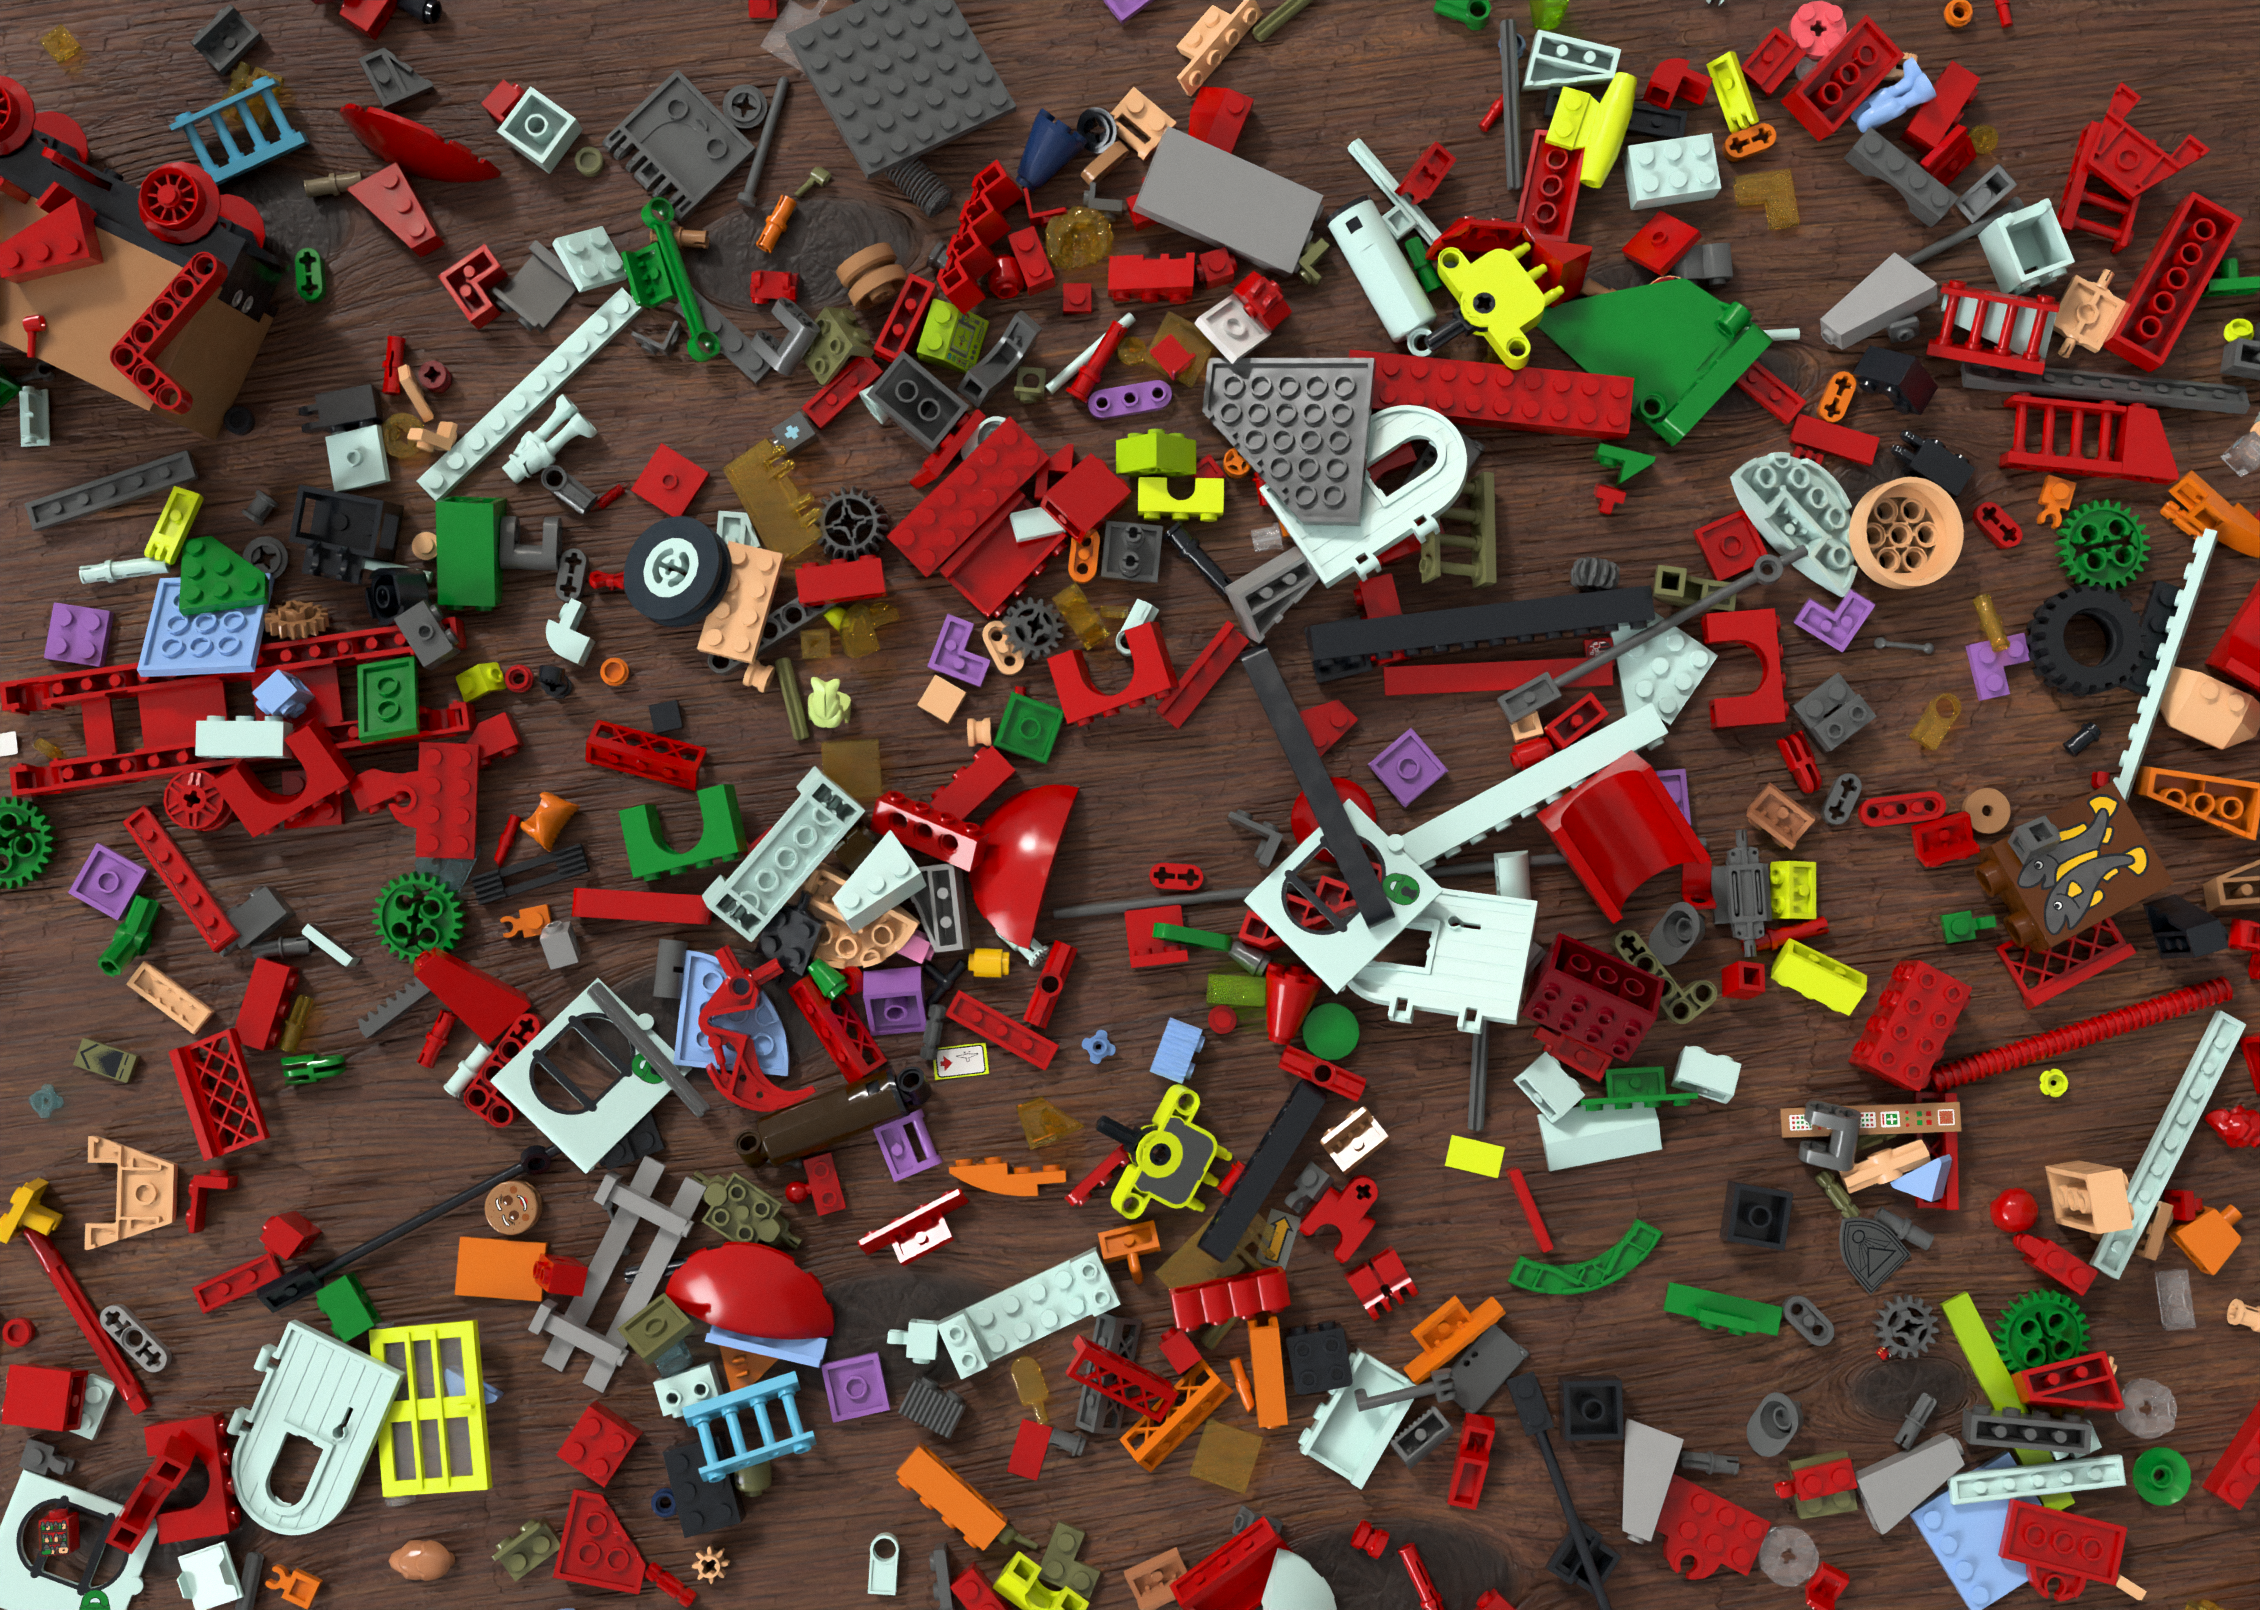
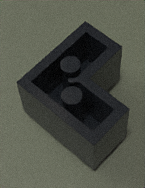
M1871 345L1852 373L1860 383L1859 387L1862 390L1871 394L1874 392L1883 393L1893 402L1894 409L1905 415H1908L1909 412L1922 415L1938 389L1937 384L1917 357Z

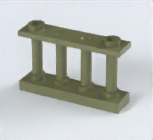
M1429 467V468H1427L1426 470L1422 471V472L1420 473V475L1423 474L1424 472L1428 471L1431 467ZM1482 472L1470 479V482H1465L1461 493L1469 494L1471 497V510L1450 507L1435 519L1439 529L1440 518L1469 521L1471 524V537L1441 534L1440 532L1435 534L1433 531L1425 536L1426 541L1421 544V560L1419 563L1422 583H1429L1441 576V573L1470 576L1472 579V589L1483 590L1497 583L1494 473ZM1424 517L1421 518V524L1426 522ZM1440 545L1470 549L1472 552V565L1440 561Z

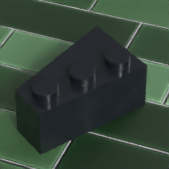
M2174 894L2143 904L2161 959L2197 958L2229 948L2226 941L2228 940V933L2225 926L2220 923V920L2178 895Z

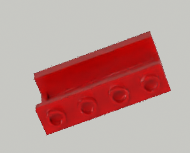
M1019 489L939 569L940 574L989 621L994 616L998 619L1008 609L1009 606L1006 603L1013 596L1016 598L1021 596L1028 588L1026 582L1033 575L1036 578L1039 577L1048 567L1046 562L1053 555L1057 558L1068 546L1065 543L1068 538L1064 532L1017 543L1009 517L1010 514L1035 508Z
M1263 1516L1170 1584L1169 1587L1183 1610H1255L1262 1604V1597L1277 1548L1294 1554L1295 1552L1267 1518Z

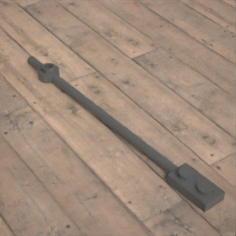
M1801 545L1779 558L1770 554L1763 555L1756 560L1751 573L1560 676L1552 679L1547 671L1497 698V702L1510 725H1513L1561 699L1562 695L1558 690L1561 687L1756 582L1763 585L1776 583L1782 575L1783 568L1808 555V550L1804 545ZM1769 568L1772 574L1765 575L1762 569Z

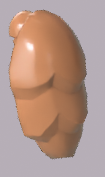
M409 1540L402 1548L391 1554L389 1563L391 1568L401 1573L405 1579L429 1581L436 1580L445 1575L450 1567L454 1565L455 1556L436 1541Z

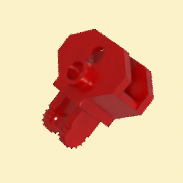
M1255 271L1233 289V294L1244 304L1243 309L1246 314L1252 319L1257 318L1270 333L1275 330L1276 326L1283 319L1288 318L1292 314V310L1281 295L1283 293L1281 287L1273 280L1269 282Z

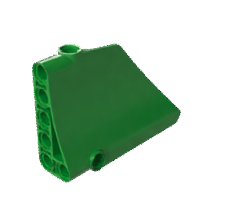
M1684 278L1595 295L1562 303L1554 308L1546 307L1544 308L1541 322L1536 326L1586 373L1634 378L1631 414L1642 424H1648L1671 447L1676 445L1773 341L1757 324L1751 321V313L1742 304L1735 301L1731 304L1719 301ZM1650 403L1654 405L1656 415L1646 413L1644 404Z

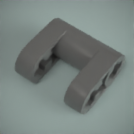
M780 297L773 306L772 313L789 330L786 337L781 343L769 332L758 330L750 344L773 369L782 375L790 376L819 334L820 328L797 304L788 298Z
M502 516L499 549L501 569L559 571L563 539L561 517H545L542 545L520 544L521 529L519 517Z
M1822 1101L1807 1102L1804 1113L1805 1121L1813 1125L1832 1129L1830 1143L1811 1139L1801 1141L1798 1158L1805 1163L1837 1171L1852 1170L1856 1155L1861 1113L1852 1108Z

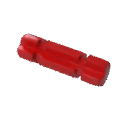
M652 1562L645 1570L644 1577L651 1582H657V1587L673 1599L677 1597L679 1599L678 1602L688 1608L695 1600L697 1594L689 1587L687 1589L684 1588L685 1584L666 1571L664 1573L661 1571V1566Z

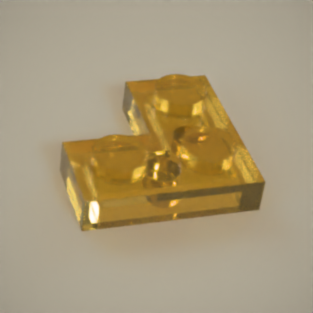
M1790 168L1734 177L1733 186L1737 207L1765 203L1769 230L1794 227L1800 223Z

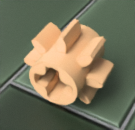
M710 1544L706 1553L702 1550L696 1553L700 1561L695 1562L692 1568L698 1569L700 1573L697 1578L698 1580L703 1577L709 1578V1583L712 1584L716 1575L724 1578L726 1572L722 1567H726L730 1563V1560L724 1559L722 1555L725 1551L724 1548L720 1551L714 1550L713 1545ZM713 1559L716 1564L710 1569L706 1565Z

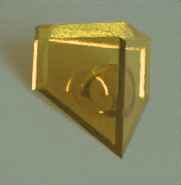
M1043 1096L1016 1106L1030 1150L1058 1140L1085 1127L1046 1101Z

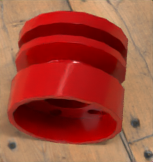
M191 769L180 772L170 780L165 789L163 803L167 815L175 824L186 829L215 832L226 828L234 821L237 815L212 783L217 773ZM195 796L200 798L199 804L194 801Z

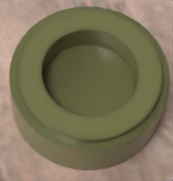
M588 146L581 148L576 153L575 165L582 175L594 177L602 172L605 162L599 150Z

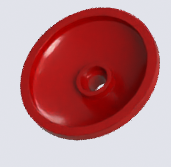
M1329 777L1342 805L1350 799L1376 824L1375 807L1366 791L1350 780ZM1303 791L1297 797L1291 813L1292 832L1299 846L1320 827ZM1361 842V845L1365 850L1367 845ZM1325 848L1314 857L1320 861L1337 863L1334 856Z

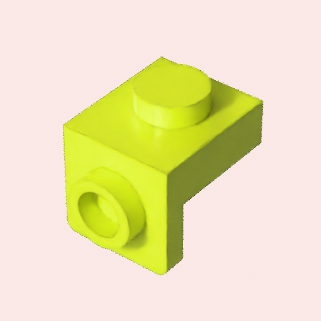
M497 662L477 664L455 676L463 700L468 703L474 702L490 692L501 691L507 688L503 673Z

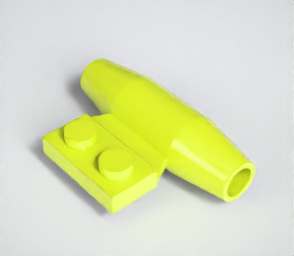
M1617 72L1600 103L1589 93L1563 86L1545 143L1571 151L1585 148L1580 182L1588 187L1601 188L1618 157L1633 111L1637 78L1633 75Z

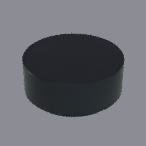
M234 406L225 413L224 424L233 434L243 436L253 430L255 417L247 408Z

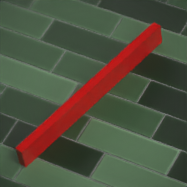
M1591 658L1383 667L1384 696L1514 690L1547 671L1551 678L1554 679ZM1612 661L1561 688L1613 685Z

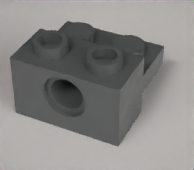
M1839 672L1791 706V709L1807 728L1805 732L1822 754L1832 751L1877 717L1861 695H1856ZM1834 707H1836V708L1838 709V710H1836L1834 713H1832L1831 715H1829L1828 717H1826V718L1823 717L1826 713H1828V712H1829L1830 710H1832Z

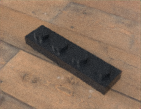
M2160 580L2153 581L2141 615L2142 619L2139 621L2140 628L2145 627L2146 636L2141 637V643L2146 644L2145 653L2138 654V657L2142 660L2139 667L2131 670L2133 675L2127 681L2121 682L2120 686H2118L2119 688L2141 696L2149 694L2151 687L2147 686L2148 677L2151 670H2157L2160 660L2156 659L2160 643L2166 644L2169 633H2165L2166 625L2170 616L2175 617L2178 606H2174L2179 589H2184Z

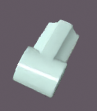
M1140 599L1136 600L1121 631L1116 637V648L1120 654L1127 657L1132 656L1130 649H1125L1120 644L1121 639L1125 637L1124 631L1150 621L1154 622L1159 609Z

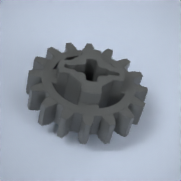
M1032 597L1026 600L1025 605L1021 600H1018L1015 604L1016 609L1010 607L1007 611L1009 616H1005L1002 620V623L1007 625V627L1002 629L1001 634L1009 636L1004 643L1005 645H1014L1013 654L1018 652V650L1022 651V659H1025L1028 654H1032L1033 660H1037L1040 653L1046 658L1050 654V650L1055 651L1059 646L1056 641H1060L1063 638V634L1057 632L1064 627L1063 623H1057L1056 621L1060 613L1052 614L1053 605L1050 604L1044 607L1043 599L1041 598L1037 604L1033 603ZM1025 612H1031L1027 617L1021 615ZM1034 621L1033 626L1035 633L1031 637L1032 632L1031 627L1029 625ZM1037 641H1047L1042 645L1034 646Z
M1905 1294L1902 1300L1900 1296L1893 1295V1303L1884 1300L1883 1304L1886 1308L1884 1310L1876 1309L1880 1319H1875L1872 1323L1878 1325L1879 1329L1873 1333L1875 1336L1883 1338L1880 1340L1879 1345L1883 1348L1888 1347V1353L1895 1355L1898 1352L1899 1357L1906 1359L1909 1352L1912 1357L1917 1358L1919 1349L1925 1353L1928 1352L1927 1342L1935 1344L1936 1341L1931 1337V1334L1938 1333L1939 1329L1933 1327L1932 1323L1936 1322L1938 1318L1929 1315L1933 1308L1929 1305L1922 1306L1923 1299L1916 1297L1913 1301L1911 1295ZM1907 1307L1914 1308L1920 1315L1911 1316ZM1905 1321H1908L1910 1325L1906 1326L1905 1332L1901 1330V1327H1904ZM1900 1336L1901 1342L1904 1345L1895 1343L1891 1337L1896 1338Z

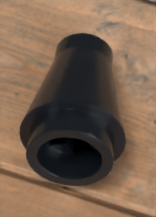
M397 0L399 10L405 11L425 24H435L441 17L442 5L437 0Z

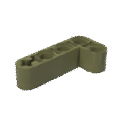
M1621 930L1612 935L1610 947L1620 960L1637 967L1638 960L1642 957L1646 958L1649 962V970L1647 972L1665 979L1667 992L1661 996L1659 1010L1669 1022L1686 1024L1716 1000L1717 989L1713 983L1706 980L1693 981L1681 990L1636 932ZM1621 937L1630 938L1631 941L1628 942V946L1632 951L1640 950V952L1633 955L1629 948H1621L1620 945L1623 943ZM1700 985L1704 986L1707 990V997L1703 1001H1699L1695 994L1696 989ZM1677 1003H1681L1685 1008V1014L1680 1019H1677L1673 1014V1008Z

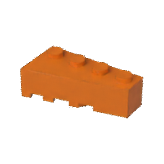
M2147 766L2139 767L2134 794L2237 837L2256 841L2260 819V783Z

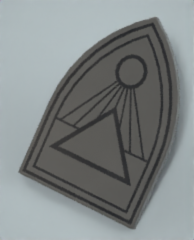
M1864 1217L1842 1219L1839 1233L1842 1259L1851 1274L1871 1295L1911 1254L1894 1233L1880 1222Z

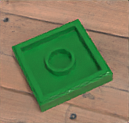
M1011 691L992 745L1047 765L1064 718V712L1057 707Z

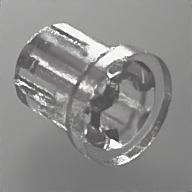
M1278 522L1273 523V526L1251 530L1255 553L1275 548L1278 551L1284 550Z

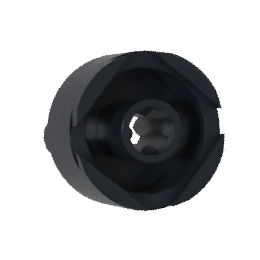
M410 567L378 568L369 577V579L373 580L371 587H366V606L372 619H378L380 621L378 624L397 625L394 620L395 617L423 600L432 605L426 584V574L423 570Z

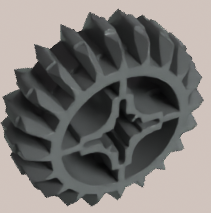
M852 486L850 494H847L845 487H841V496L837 497L836 493L831 491L829 493L833 500L829 502L826 498L821 499L825 508H815V512L821 515V518H812V523L820 527L813 529L812 532L815 536L822 535L817 539L816 543L818 546L827 544L823 549L826 555L834 550L833 559H839L843 554V558L850 562L851 555H854L855 561L859 559L860 554L863 552L864 555H871L868 551L871 547L876 552H879L880 547L875 542L877 540L880 542L886 541L885 536L879 533L889 531L887 525L880 523L887 521L889 518L887 514H879L885 507L882 503L875 505L878 500L877 496L872 495L867 499L868 491L866 489H863L860 495L857 496V488ZM851 504L864 506L871 512L872 516L855 515ZM842 506L841 517L828 525L833 512ZM848 513L854 523H857V526L853 525L855 527L852 530L853 537L847 527L844 526V524H847L846 521L849 520ZM869 525H873L868 538L859 544L860 532L869 528ZM829 534L847 535L850 546L837 544L830 538Z

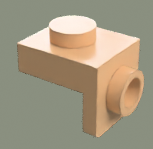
M440 422L436 433L421 428H410L407 439L417 442V448L428 452H433L434 449L450 451L457 439L456 430L458 424Z

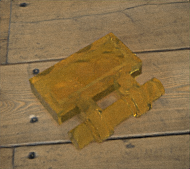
M240 62L237 71L233 70L230 77L232 80L227 94H223L221 101L240 93L243 86H247L246 90L253 87L252 82L264 76L279 81L281 86L272 89L277 100L285 79L259 67H255L251 77L248 75L251 66ZM262 95L246 101L258 127L264 131L271 113ZM236 107L230 108L220 114L222 116L230 118L233 109H236ZM237 111L234 118L244 123Z

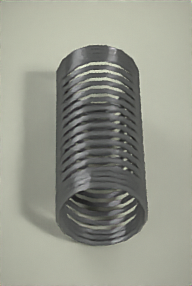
M919 157L899 165L895 171L891 169L884 172L888 179L896 183V186L903 190V193L910 197V200H913V203L917 204V207H920V210L924 211L929 218L941 212L953 196V190L948 185H944L941 178H937V175H934V172L930 171V168H927L923 161H919Z

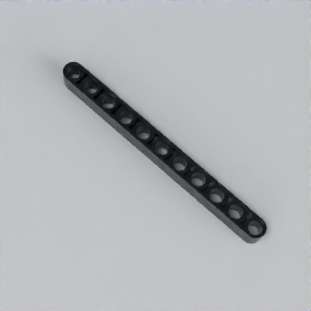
M1265 642L1240 653L1241 662L1368 929L1395 918L1384 890Z

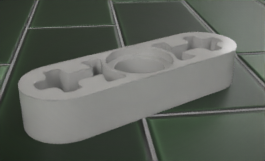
M114 1304L106 1307L101 1312V1326L145 1370L158 1372L169 1366L172 1360L170 1349L128 1307L123 1304ZM119 1312L120 1316L118 1317V1320L121 1323L117 1322L113 1324L111 1322L113 1318L111 1313ZM131 1323V1326L124 1329L123 1325ZM132 1330L140 1331L143 1336V1341L139 1346H134L129 1341V1334ZM150 1343L152 1344V1346L147 1348L149 1351L143 1353L140 1352V1350L146 1348ZM159 1352L161 1354L159 1357L161 1363L153 1364L151 1361L154 1357L151 1353Z

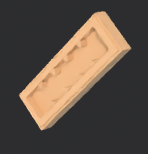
M148 961L142 962L126 984L194 1035L200 1033L215 1013L214 1010Z

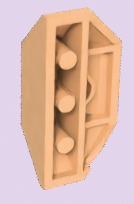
M2174 666L2159 709L2169 727L2219 750L2256 737L2260 728V703L2253 696L2201 672Z

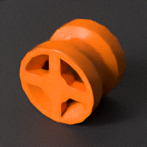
M1235 448L1228 450L1223 460V470L1226 475L1233 479H1241L1249 473L1251 466Z

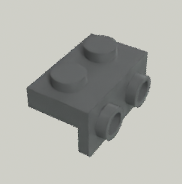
M229 4L226 8L220 9L206 27L196 32L191 44L224 75L263 36Z

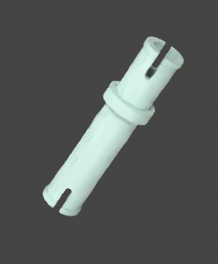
M155 557L117 562L106 560L102 564L80 566L79 577L83 584L99 581L113 583L117 579L170 573L171 565L165 563V559L161 562L155 560Z

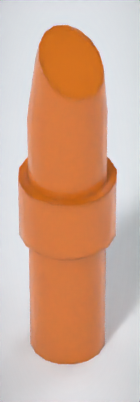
M1240 1357L1233 1358L1229 1362L1235 1378L1237 1392L1240 1393L1244 1407L1249 1413L1255 1406L1249 1379L1245 1375Z

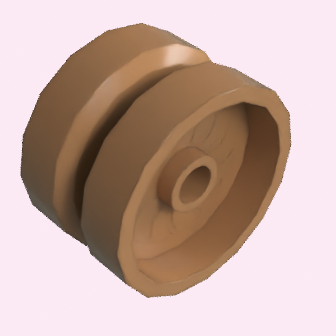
M882 242L866 247L846 259L836 270V274L843 287L851 288L848 296L856 310L869 309L879 305L902 290L908 276L902 265L895 264L897 256L890 243Z

